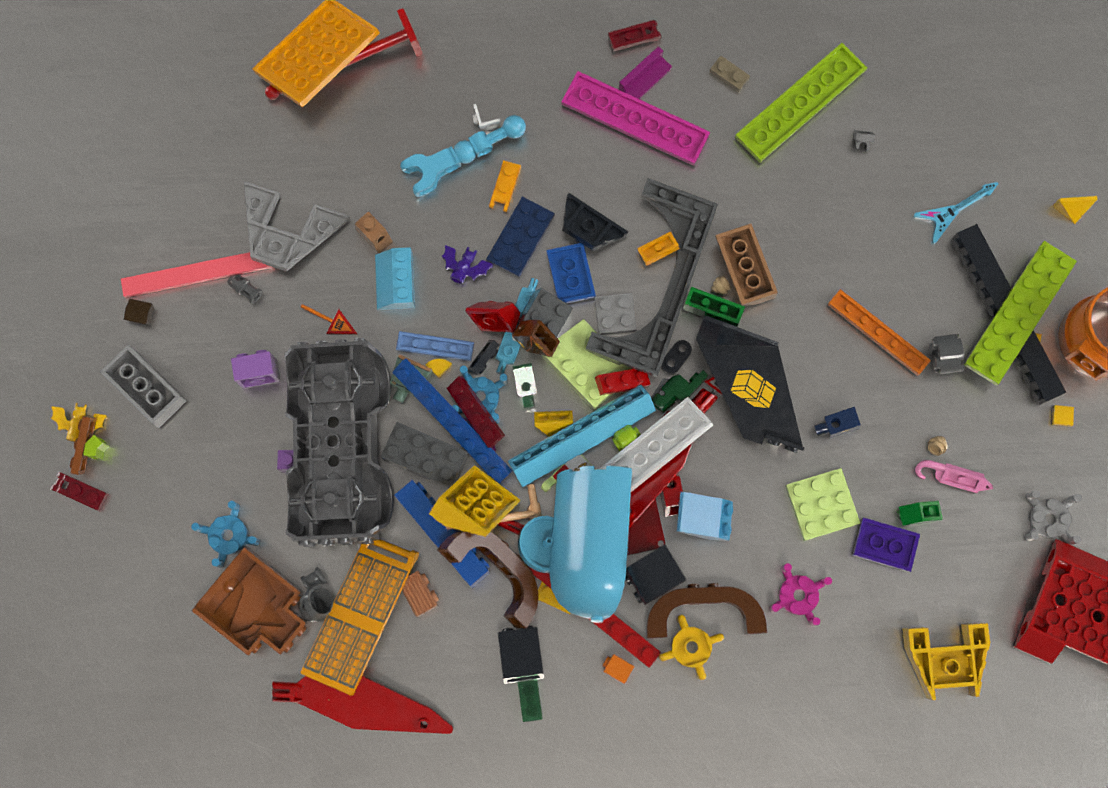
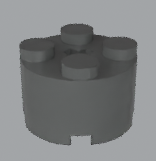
M959 334L935 336L931 340L932 343L929 344L930 354L935 357V362H932L934 373L940 375L964 371V365H961V360L964 359V350L961 338H958Z

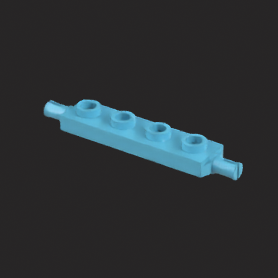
M531 278L528 288L522 287L515 304L520 311V316L536 289L538 280H535V278ZM505 332L495 357L500 361L497 373L504 374L506 366L513 365L521 345L512 339L513 332Z

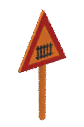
M303 304L301 305V308L331 322L326 334H357L340 309H338L334 319H331Z

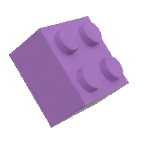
M259 350L252 355L243 353L236 355V358H231L234 381L243 389L280 382L277 359L270 351Z

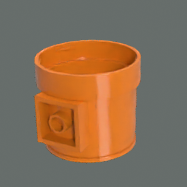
M1108 287L1071 307L1062 318L1058 331L1059 346L1067 362L1080 373L1090 376L1096 381L1101 378H1108V349L1096 337L1092 327L1091 315L1096 302L1108 304Z

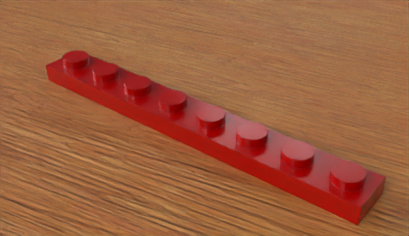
M527 565L532 574L551 589L550 574L538 572ZM615 614L603 620L602 623L592 622L648 668L652 666L662 653Z

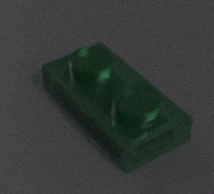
M538 680L518 682L523 722L543 720Z

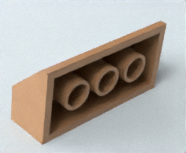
M752 224L715 235L741 305H757L775 299L778 291Z

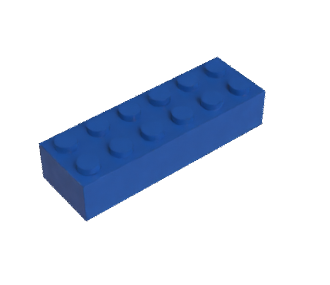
M411 480L394 496L439 548L447 537L460 530H447L446 526L436 521L429 514L436 501L432 496L429 499L427 498L426 494L428 492L420 482L415 483ZM472 548L460 563H451L472 589L490 574L488 571L490 568L489 564L483 557L478 559L475 555L478 553L475 548Z

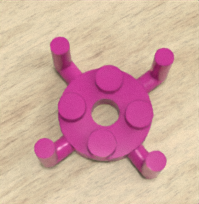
M791 564L783 565L781 571L786 580L781 585L779 601L770 605L769 611L777 612L784 608L789 613L805 615L811 626L819 625L820 619L814 617L812 610L819 602L818 590L830 585L832 578L826 577L814 583L807 576H793ZM796 590H801L804 593L803 600L797 601L794 598Z

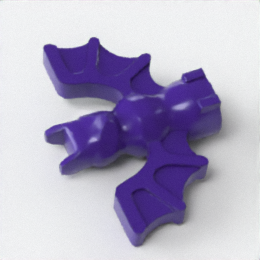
M445 245V252L442 258L446 261V270H453L450 279L455 283L463 284L466 277H471L475 281L478 276H486L487 271L493 268V265L481 260L476 266L470 267L477 254V250L471 252L469 247H467L462 255V260L457 262L456 250Z

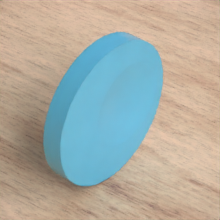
M540 516L530 520L522 528L518 537V550L521 558L530 568L542 573L550 572L554 517Z

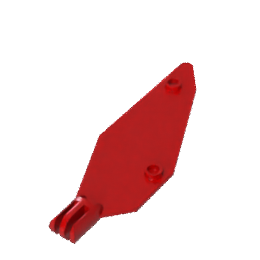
M702 388L691 401L705 414L717 401L718 397ZM692 443L631 492L629 528L684 467Z
M304 676L298 682H272V702L298 703L352 729L450 734L453 731V726L433 709L364 676L361 677L352 696L307 676Z

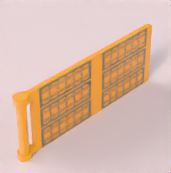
M381 539L374 540L372 545L408 558L407 563L405 564L367 549L370 544H361L333 603L332 610L326 617L301 670V674L351 696L359 684L410 571L419 557V552L415 550L409 551Z

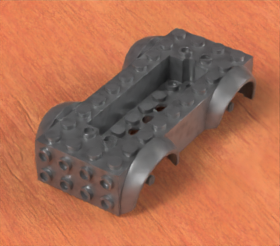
M356 338L351 342L338 339L335 340V343H328L327 341H316V344L297 342V345H291V348L285 353L287 373V410L285 416L293 420V466L286 471L288 495L286 535L303 547H315V543L323 546H335V542L342 545H354V541L362 544H374V540H379V532L389 524L393 513V490L387 473L378 465L377 414L387 407L391 395V379L388 365L383 355L364 338ZM331 417H337L339 420V424L335 428H331L328 425V420ZM336 436L338 438L337 444L332 447L329 446V438ZM331 456L339 458V464L335 467H331L328 463Z

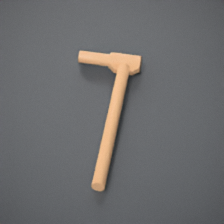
M535 484L527 485L530 500L527 511L509 513L501 522L527 518L530 521L542 516Z

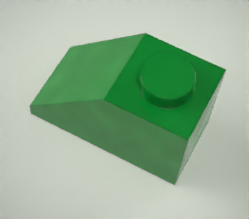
M939 501L917 502L899 506V517L903 526L943 520Z

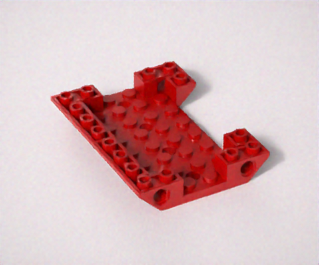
M1055 539L1041 574L1045 576L1033 610L1026 613L1014 648L1052 664L1066 646L1108 665V561ZM1058 594L1064 598V604L1061 606L1055 602V597ZM1095 611L1100 612L1102 615L1100 622H1096L1093 619Z

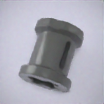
M318 567L309 575L301 577L307 590L312 586L327 582Z

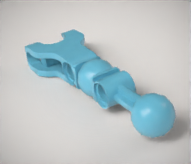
M508 116L503 123V127L487 135L484 131L477 132L468 137L469 141H459L454 149L451 146L431 156L414 154L403 160L400 168L407 174L416 171L423 173L422 179L413 186V193L417 197L424 196L436 189L441 177L461 167L460 163H471L475 156L479 158L488 154L493 149L492 144L506 137L520 138L526 130L525 121L520 116Z

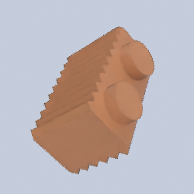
M419 571L408 576L402 589L417 618L438 607L437 601H439L435 591H430L427 586L430 582L426 574H421Z

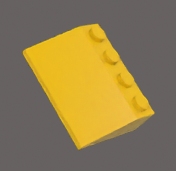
M474 465L438 498L429 514L446 527L486 537L521 500Z

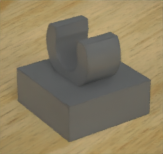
M854 130L855 148L859 149V145L864 142L866 143L865 149L869 150V142L875 141V134L868 131Z

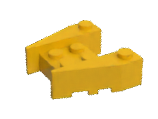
M988 623L961 624L963 645L930 647L928 628H902L904 649L927 699L936 700L935 689L967 686L970 696L979 697L983 670L987 662L985 661L986 655L990 647Z

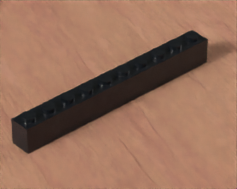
M975 224L957 232L952 238L954 248L959 251L963 265L968 268L972 282L976 283L979 289V296L982 300H985L988 306V313L994 317L1012 288L978 224ZM1033 330L1014 362L1017 367H1020L1025 383L1032 390L1034 400L1041 405L1065 394L1066 390Z

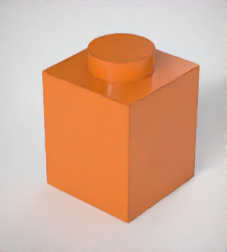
M614 654L612 657L607 656L602 665L605 668L603 672L623 684L626 683L635 667Z

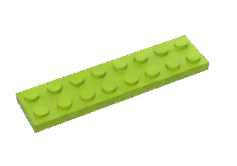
M841 43L735 135V138L761 163L867 70V67Z
M1043 241L963 365L994 385H999L1077 261L1048 242Z

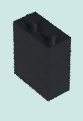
M529 625L527 628L517 630L505 628L502 632H498L504 684L544 679L537 627Z

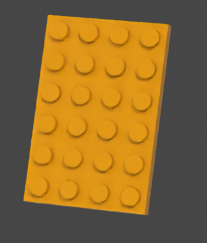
M325 0L252 69L255 74L303 108L380 32L378 28L336 0Z

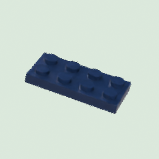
M522 196L486 261L520 278L552 222L555 213Z

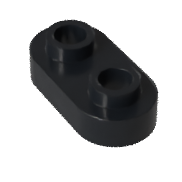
M679 340L672 346L664 357L661 366L664 373L673 375L679 371L692 352L689 342ZM679 347H685L686 351L681 352ZM672 361L675 365L673 367L668 366V362Z

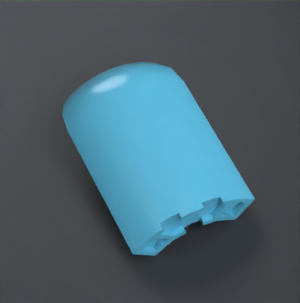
M594 466L580 467V471L568 469L557 474L552 533L553 544L551 546L549 572L551 589L558 603L567 611L583 618H589L591 622L602 623L603 620L609 618L616 611L624 589L632 468L606 466V470H595Z

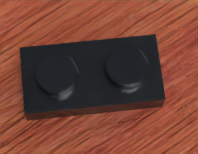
M489 340L468 367V371L472 375L483 373L487 367V361L490 358H494L498 353L497 348L500 344L495 340Z

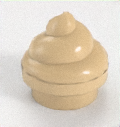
M718 276L715 279L711 292L722 295L728 293L731 286L725 276L721 278Z
M936 436L929 440L928 450L932 454L940 456L947 451L948 444L945 437Z

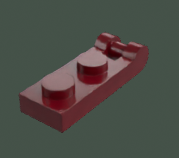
M651 20L608 32L613 52L651 41H659L662 36L657 30V21Z
M61 472L57 473L56 477L58 478L55 484H52L50 487L51 490L97 511L101 510L109 495ZM64 482H69L67 488L63 489Z

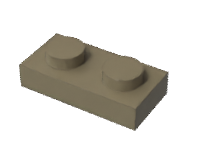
M723 56L718 58L709 71L737 92H740L750 79L749 74Z

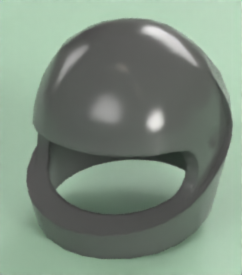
M322 586L310 587L301 596L298 603L300 614L309 622L324 620L333 607L331 594Z

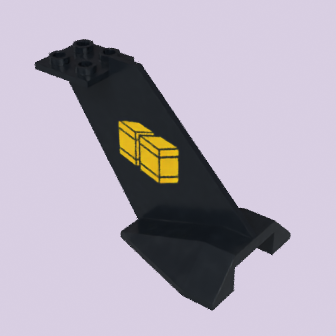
M704 316L695 340L705 357L742 437L761 445L764 438H767L766 442L778 447L780 443L784 444L785 449L795 453H798V450L804 451L778 347L779 342Z

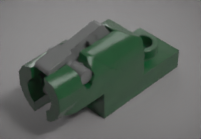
M704 370L700 373L696 372L689 379L691 383L679 374L672 376L670 379L663 378L651 396L655 408L659 412L664 413L676 402L680 404L687 397L690 398L707 379L708 374Z

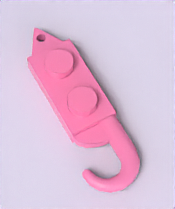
M924 460L915 467L916 475L921 479L926 478L921 474V469L929 467L935 469V477L940 483L974 493L993 489V485L984 477V474L948 463L942 464L932 460Z

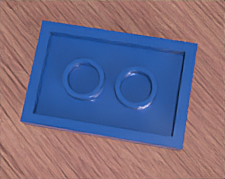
M582 243L546 250L557 298L568 304L596 297L585 248Z

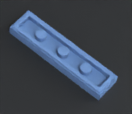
M399 331L396 351L471 362L474 342Z

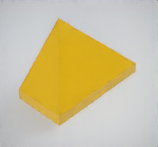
M1097 196L1059 198L1053 206L1063 216L1076 224L1098 198Z
M572 410L534 412L535 427L550 437L573 424Z

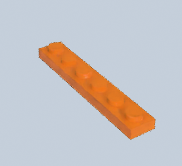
M841 289L828 303L829 307L915 375H920L931 361Z

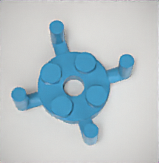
M461 366V375L475 394L478 392L485 393L486 398L481 402L498 424L500 421L499 415L494 410L499 402L498 389L508 383L507 375L501 374L500 380L494 383L486 377L472 378L467 367ZM452 406L459 414L463 413L459 406Z
M234 501L228 502V507L231 509L230 516L216 518L210 527L198 523L191 525L192 530L208 534L209 545L219 553L218 559L212 560V565L215 567H223L226 556L242 550L246 544L254 546L260 544L258 538L248 536L245 524L237 518L240 505ZM227 530L233 532V537L229 541L223 538V534Z

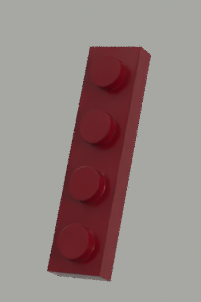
M458 376L446 389L487 447L493 448L505 434L465 378Z

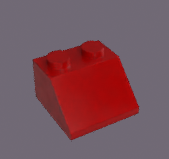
M509 301L478 302L467 307L465 310L481 331L515 332L520 317V311L514 303Z

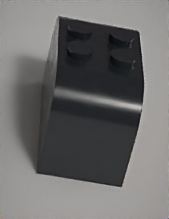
M665 544L626 568L625 580L629 586H634L636 590L633 593L639 603L643 602L644 605L687 581Z

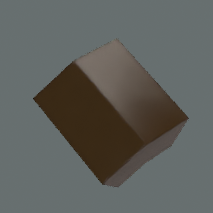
M129 298L123 320L146 325L151 324L154 312L153 304Z

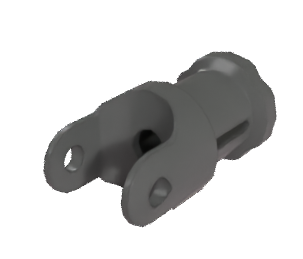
M236 275L235 278L230 277L227 280L228 285L238 294H243L247 297L251 304L256 303L262 295L261 289H256L250 284L248 279L243 278L241 275Z

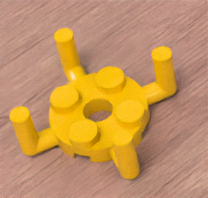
M679 615L676 617V621L679 623L681 630L673 638L672 650L661 653L658 659L660 661H667L675 658L685 667H695L697 679L705 680L706 673L703 664L707 662L711 655L712 644L722 641L724 635L718 633L709 637L703 630L689 627L685 616ZM693 641L697 644V651L695 653L687 651L686 645L688 642Z

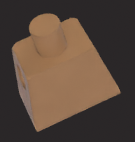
M367 212L354 224L355 230L378 254L393 242L387 230L370 212Z

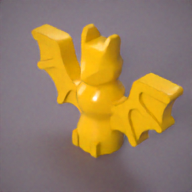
M76 403L72 414L73 418L70 421L66 419L63 408L52 406L53 415L51 419L57 422L58 430H67L66 440L75 442L80 431L78 430L79 421L83 416H86L87 404L84 407H78V403ZM94 414L93 417H97L95 431L103 428V423L107 416Z

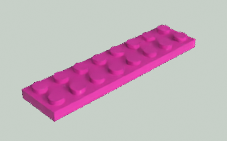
M577 71L561 102V105L693 166L710 135L709 131L579 71Z

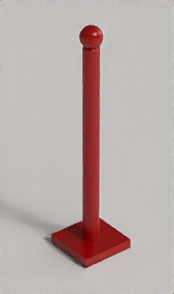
M403 8L397 10L404 27L403 30L367 45L346 66L407 40L410 41L416 57L421 56L423 52ZM272 85L267 86L265 89V95L270 100H275L279 97V94H283Z

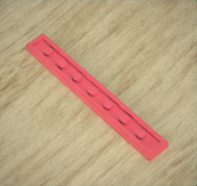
M250 252L121 278L123 296L128 298L273 267L251 260Z

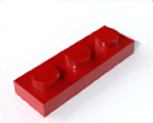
M636 369L601 374L595 377L600 396L629 391L639 385H642L644 388L651 385L648 374Z

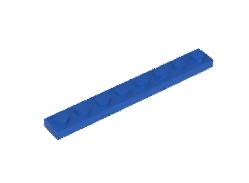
M407 358L401 361L392 373L490 477L500 484L513 470L492 448L487 447L480 435Z

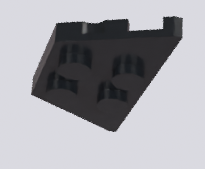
M567 194L562 227L563 232L592 251L627 236L629 231L572 194Z

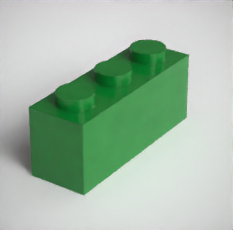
M694 287L690 288L683 310L701 317L708 316L736 327L739 325L745 306Z

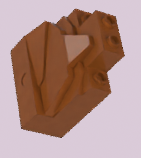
M246 545L192 609L194 614L248 656L251 652L255 654L262 646L261 640L280 655L283 651L287 653L294 644L292 640L296 635L300 637L307 628L305 627L306 620L289 608L290 605L294 607L300 600L299 594L301 591Z

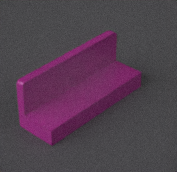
M659 46L619 82L618 90L638 99L646 94L672 69V66L663 58L664 51Z

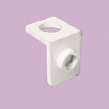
M473 104L475 114H472L475 125L479 126L480 131L487 132L501 128L500 119L481 123L477 106Z

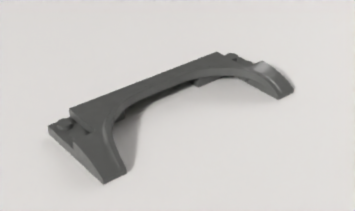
M648 178L641 196L664 217L680 248L676 251L675 267L663 302L652 321L635 333L622 337H606L591 332L585 350L617 365L622 364L657 377L718 204Z

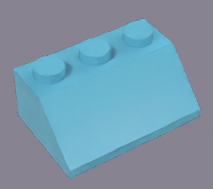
M411 247L391 248L376 254L377 310L415 308L413 253Z

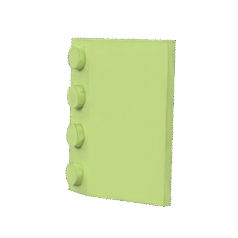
M583 319L558 338L560 343L552 357L542 355V358L593 411H596L614 393L600 396L595 377L601 374L630 370L631 367L622 364L617 365L585 350L591 332H597Z

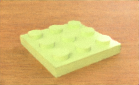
M842 468L785 485L804 541L861 524Z

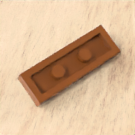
M83 416L79 421V436L74 442L75 454L70 461L71 474H85L88 457L83 455L85 443L94 434L97 417Z

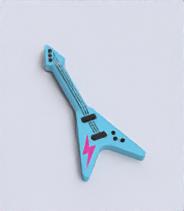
M998 182L983 185L981 190L957 205L917 212L914 214V217L930 220L935 223L932 243L935 244L959 211L985 195L990 196L997 187Z

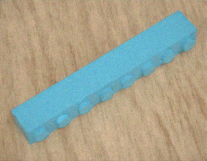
M639 385L508 460V463L517 480L524 487L560 465H564L574 457L583 454L588 449L600 444L607 438L614 436L616 431L626 425H633L640 419L649 416L656 411L649 393L642 385Z

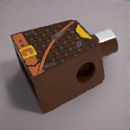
M541 320L521 321L515 332L512 333V339L517 341L527 352L552 357L560 343L559 339Z

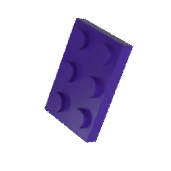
M863 517L852 556L911 572L920 534Z

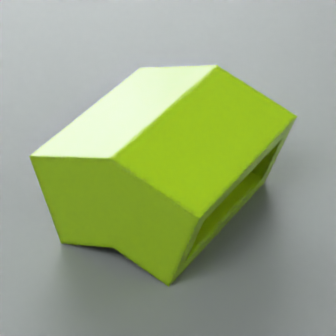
M93 435L85 443L83 455L90 459L103 460L104 452L110 446L102 438Z

